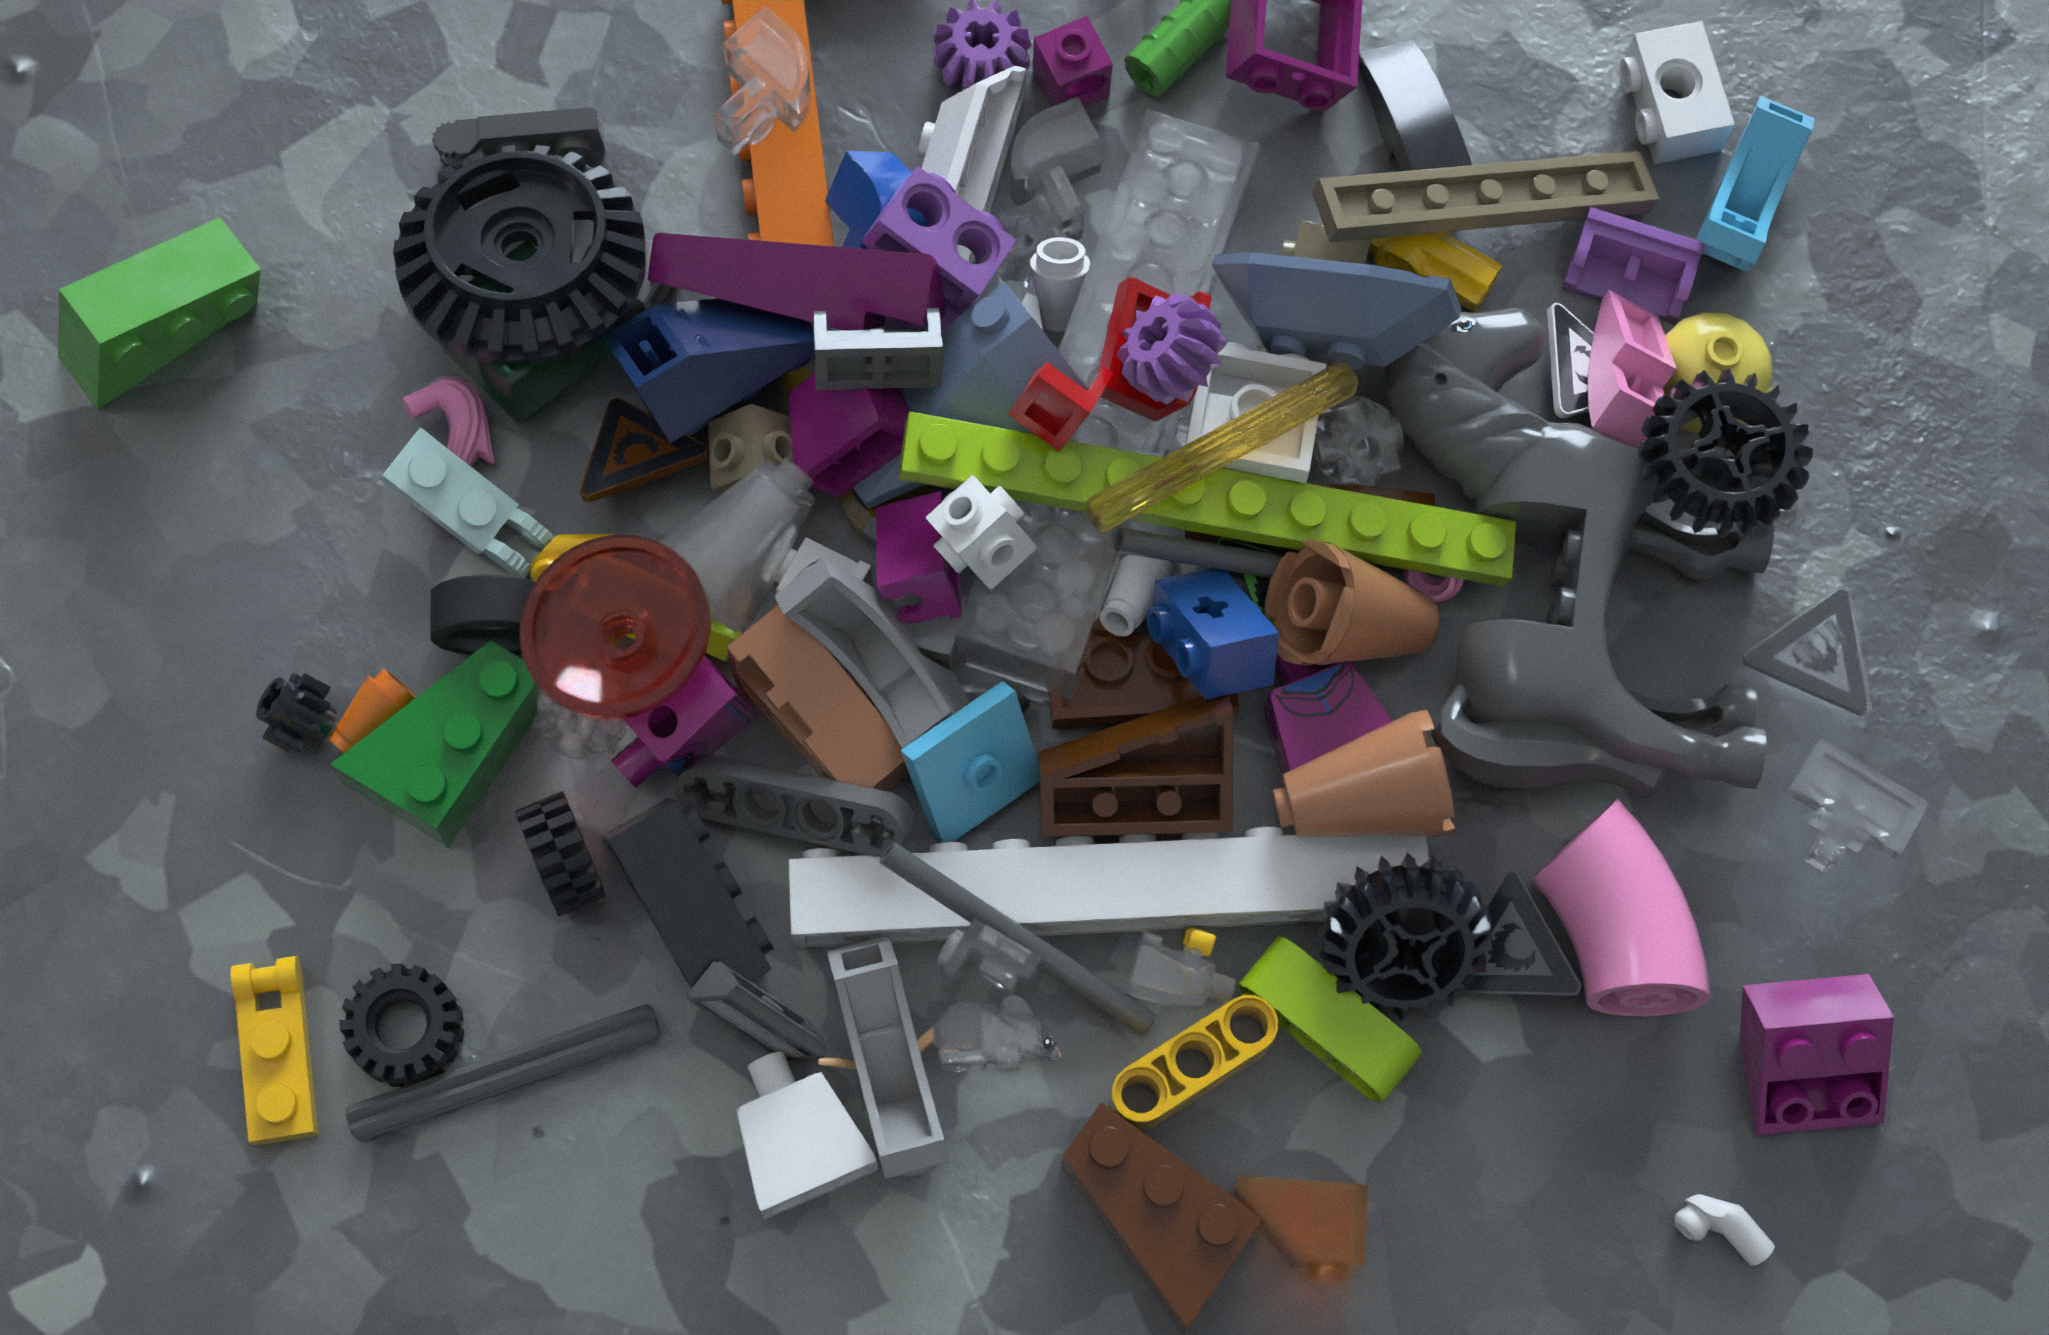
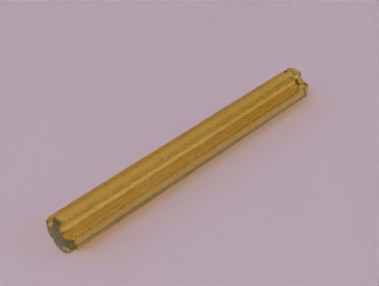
M1336 362L1088 498L1085 510L1089 520L1100 532H1106L1352 397L1355 395L1356 388L1359 385L1356 374L1352 372L1346 362Z

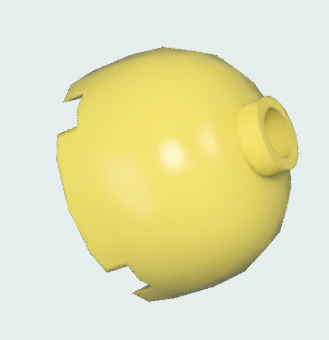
M1702 312L1682 319L1665 335L1676 366V371L1663 387L1665 396L1671 397L1670 392L1673 385L1681 379L1693 386L1695 376L1704 369L1713 381L1717 383L1721 372L1729 367L1734 375L1735 383L1743 384L1748 375L1756 372L1758 383L1755 388L1763 393H1766L1767 389L1770 388L1772 381V356L1763 337L1746 321L1726 313ZM1698 417L1680 428L1699 435L1702 424ZM1736 419V420L1739 421L1741 424H1744V425L1746 424L1745 422H1743V421H1741V420H1739V419Z

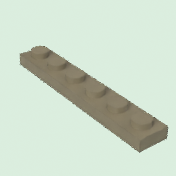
M1640 151L1319 178L1312 192L1330 243L1586 219L1590 207L1618 216L1650 213L1660 200Z

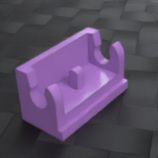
M1590 207L1579 232L1562 289L1602 301L1607 291L1611 290L1656 314L1660 320L1676 324L1684 301H1687L1705 244L1698 240Z

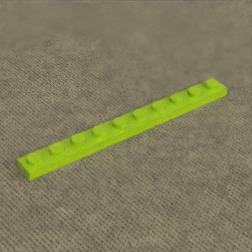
M909 412L905 422L898 479L957 489L974 475L990 494L1000 485L1013 500L1294 550H1301L1306 547L1302 542L1308 540L1328 542L1367 563L1502 587L1512 580L1516 521L1070 440L1067 441L1060 451H1057L1035 434Z

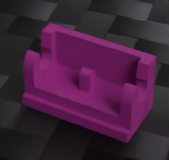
M941 491L876 507L877 588L882 600L900 599L905 595L914 594L922 599L916 605H905L897 610L898 621L903 623H918L949 615L950 619L963 616L961 572L958 574L933 546L942 536L925 518L944 500Z

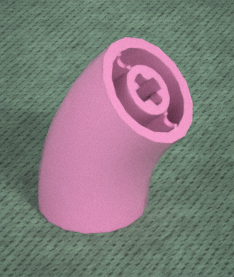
M1617 798L1572 838L1532 878L1531 882L1547 899L1571 940L1583 978L1586 1004L1591 1009L1604 1014L1647 1017L1670 1015L1696 1009L1705 1005L1711 998L1706 960L1696 923L1683 890L1665 857L1643 825Z

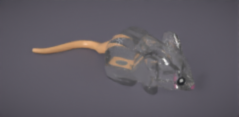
M1014 995L1003 998L999 1006L977 1000L956 1002L949 1006L939 1016L934 1026L917 1040L920 1054L933 1043L942 1071L949 1072L984 1071L987 1064H996L997 1070L1017 1071L1019 1070L1020 1057L1031 1061H1056L1061 1057L1060 1048L1052 1033L1034 1016L1027 1001L1020 996ZM820 1058L818 1060L819 1065L856 1070L854 1060L842 1058Z

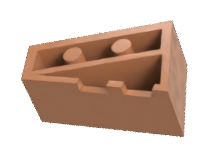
M779 605L774 607L727 646L735 684L819 777L889 792L909 775L901 753L902 748L886 720L872 705V700L850 672L846 673L832 656V653L796 622L784 616Z

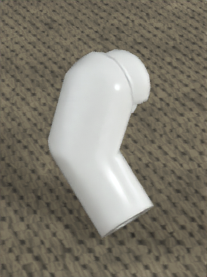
M1698 1194L1683 1201L1685 1207L1675 1214L1674 1224L1686 1238L1700 1241L1706 1236L1709 1229L1722 1234L1750 1266H1755L1765 1261L1775 1248L1774 1243L1740 1205Z

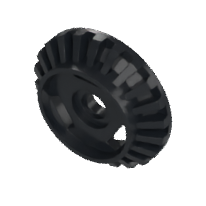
M516 145L502 146L501 153L484 157L482 152L467 156L468 164L459 170H455L451 166L446 167L437 173V184L432 188L422 186L415 194V206L411 212L403 213L399 222V239L394 241L393 255L396 278L403 301L416 323L430 337L455 353L474 360L501 365H529L560 359L590 346L611 331L630 310L640 292L647 267V246L640 212L636 211L632 196L624 186L618 187L613 182L609 171L601 165L595 168L587 166L582 155L570 151L565 157L556 156L553 154L550 146L536 145L534 152L518 151ZM507 192V193L502 194V195H500V196H498V197H496V198H494V199H491V200H489V201H487V202H485V203H483V204H481V205H478V206H476V207H474V208H472V209H470V210H467V209H469L470 207H472L473 205H475L476 203H478V202H480V201H482V200H484V199H486V198H489V197H491V196H494V195H497V194H500V193ZM592 220L594 223L592 246L581 263H572L574 221ZM526 241L537 247L535 254L523 261H513L504 256L506 248L515 242ZM471 275L506 293L478 288L459 277Z

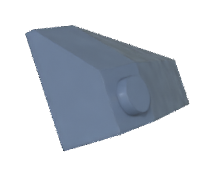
M1004 281L955 319L943 334L941 387L900 388L910 412L1034 434L1010 417L1008 413L1038 368H1042L1048 362L1082 388L1086 389L1087 387ZM901 454L853 487L862 502L869 509L924 485L923 483L898 479Z

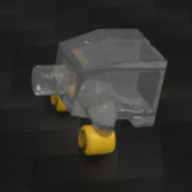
M1188 927L1184 931L1180 948L1175 947L1172 949L1161 944L1162 936L1145 930L1141 931L1124 988V992L1127 995L1164 1006L1204 1007L1206 997L1226 1003L1231 1001L1236 978L1215 973L1216 965L1203 959V956H1210L1216 939L1214 934L1195 927Z

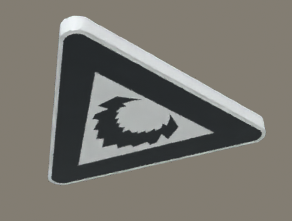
M1554 303L1547 309L1553 404L1556 415L1564 419L1589 412L1588 372L1594 332L1562 304Z

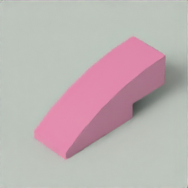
M1608 290L1601 301L1589 360L1588 408L1591 425L1597 431L1638 448L1642 440L1648 439L1642 434V426L1647 417L1655 416L1652 408L1656 400L1660 396L1665 395L1663 387L1676 371V366L1665 339L1659 317Z

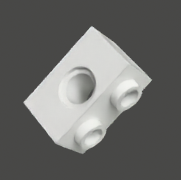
M1699 21L1634 34L1625 58H1622L1620 61V78L1625 92L1633 93L1637 106L1635 116L1637 135L1643 145L1648 144L1654 164L1722 151L1735 123L1703 22ZM1662 89L1674 90L1682 96V99L1672 98Z

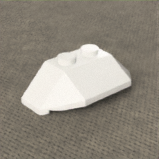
M1013 66L970 86L942 102L936 123L926 122L918 148V156L924 157L922 169L927 173L937 174L948 181L953 187L955 194L976 210L990 213L1025 99L1026 68ZM957 245L960 256L965 261L974 264L976 259L973 253L968 248Z

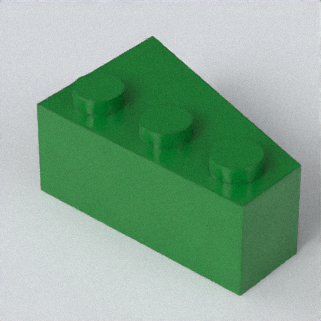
M490 640L330 765L346 786L446 847H449L553 692L542 670Z

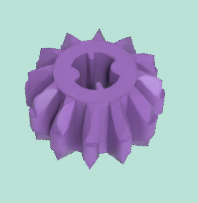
M970 0L967 3L966 13L950 6L949 12L946 13V24H937V28L934 31V43L937 46L933 50V63L936 69L943 70V81L946 83L947 88L963 83V90L1013 66L1028 70L1030 55L1027 51L1031 47V36L1028 29L1020 28L1021 17L1018 15L1017 10L1001 15V4L998 0H994L988 9L980 8L976 0Z
M1177 291L1167 300L1155 296L1149 310L1146 312L1136 310L1137 321L1133 327L1121 332L1127 342L1116 354L1123 363L1122 374L1128 379L1127 381L1139 392L1145 393L1154 401H1161L1168 405L1175 398H1179L1188 402L1194 387L1197 385L1208 387L1207 375L1211 370L1223 366L1217 356L1228 343L1221 334L1220 328L1222 323L1216 319V315L1204 304H1198L1191 297L1183 296Z

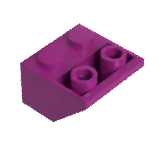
M1869 974L1743 985L1739 1039L1753 1124L1757 1135L1884 1124L1894 1016Z

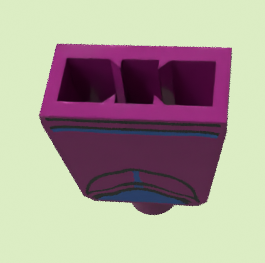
M695 648L626 714L624 721L637 737L612 758L611 761L635 788L662 765L677 776H680L697 757L712 755L754 721L759 714L722 671ZM677 725L674 733L669 736V733L672 730V728Z
M1277 654L1276 667L1285 685L1268 694L1264 713L1281 777L1284 773L1392 722L1389 715L1350 662L1338 663L1320 671L1317 665H1297L1282 660Z

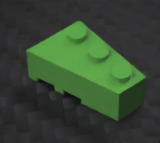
M216 218L59 289L58 358L95 408L99 410L230 321L246 314L257 304L261 269L222 218Z

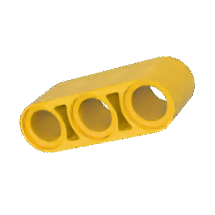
M1242 995L1229 1001L1121 1071L1117 1075L1111 1089L1109 1109L1142 1132L1154 1128L1261 1059L1268 1052L1278 1031V1017L1274 1008L1265 999L1256 995ZM1241 1015L1255 1018L1261 1024L1263 1038L1253 1044L1237 1040L1231 1032L1230 1021ZM1187 1049L1200 1051L1208 1058L1210 1072L1201 1078L1185 1076L1178 1069L1176 1056ZM1132 1084H1144L1155 1093L1157 1105L1146 1113L1133 1112L1124 1105L1121 1097L1122 1091Z

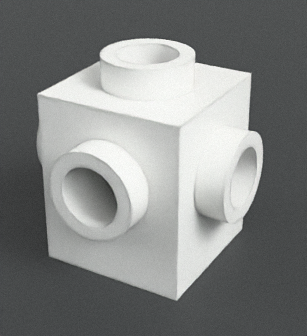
M974 475L968 478L955 491L948 494L942 503L925 517L942 536L933 545L958 574L969 566L990 590L1038 548L1016 523L1025 515L1016 502L1000 485L990 494Z

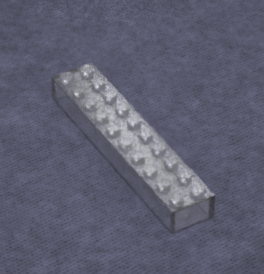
M1146 110L1058 350L1086 387H1088L1098 373L1119 283L1131 276L1170 295L1177 291L1183 296L1190 297L1198 291H1202L1212 297L1218 281V276L1212 267L1214 254H1227L1253 181L1260 144L1152 110ZM1100 397L1091 413L1069 440L1157 456L1171 414L1154 422ZM1014 500L1025 513L1016 523L1038 548L992 590L976 575L955 632L953 661L1072 700L1100 620V613L1104 607L1123 554L1115 551L1116 533L1121 527L1131 529L1134 521Z

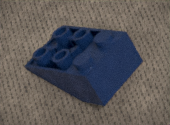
M719 298L653 305L602 337L635 393L670 443L682 436L698 432L707 424L709 419L735 403H742L753 398L761 387L787 371H794L805 366L814 355V328L809 321Z

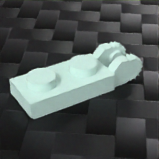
M421 427L380 477L383 482L476 554L484 553L515 577L525 578L530 571V566L521 554L493 538L504 523H507L521 534L530 544L542 549L554 538L553 534L538 523L537 520L518 509L517 506L519 504Z

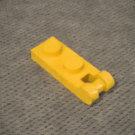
M298 956L278 958L275 966L255 968L253 963L234 965L231 967L230 976L236 1004L248 1142L256 1146L318 1136L304 982ZM280 991L282 1008L261 1011L259 994Z

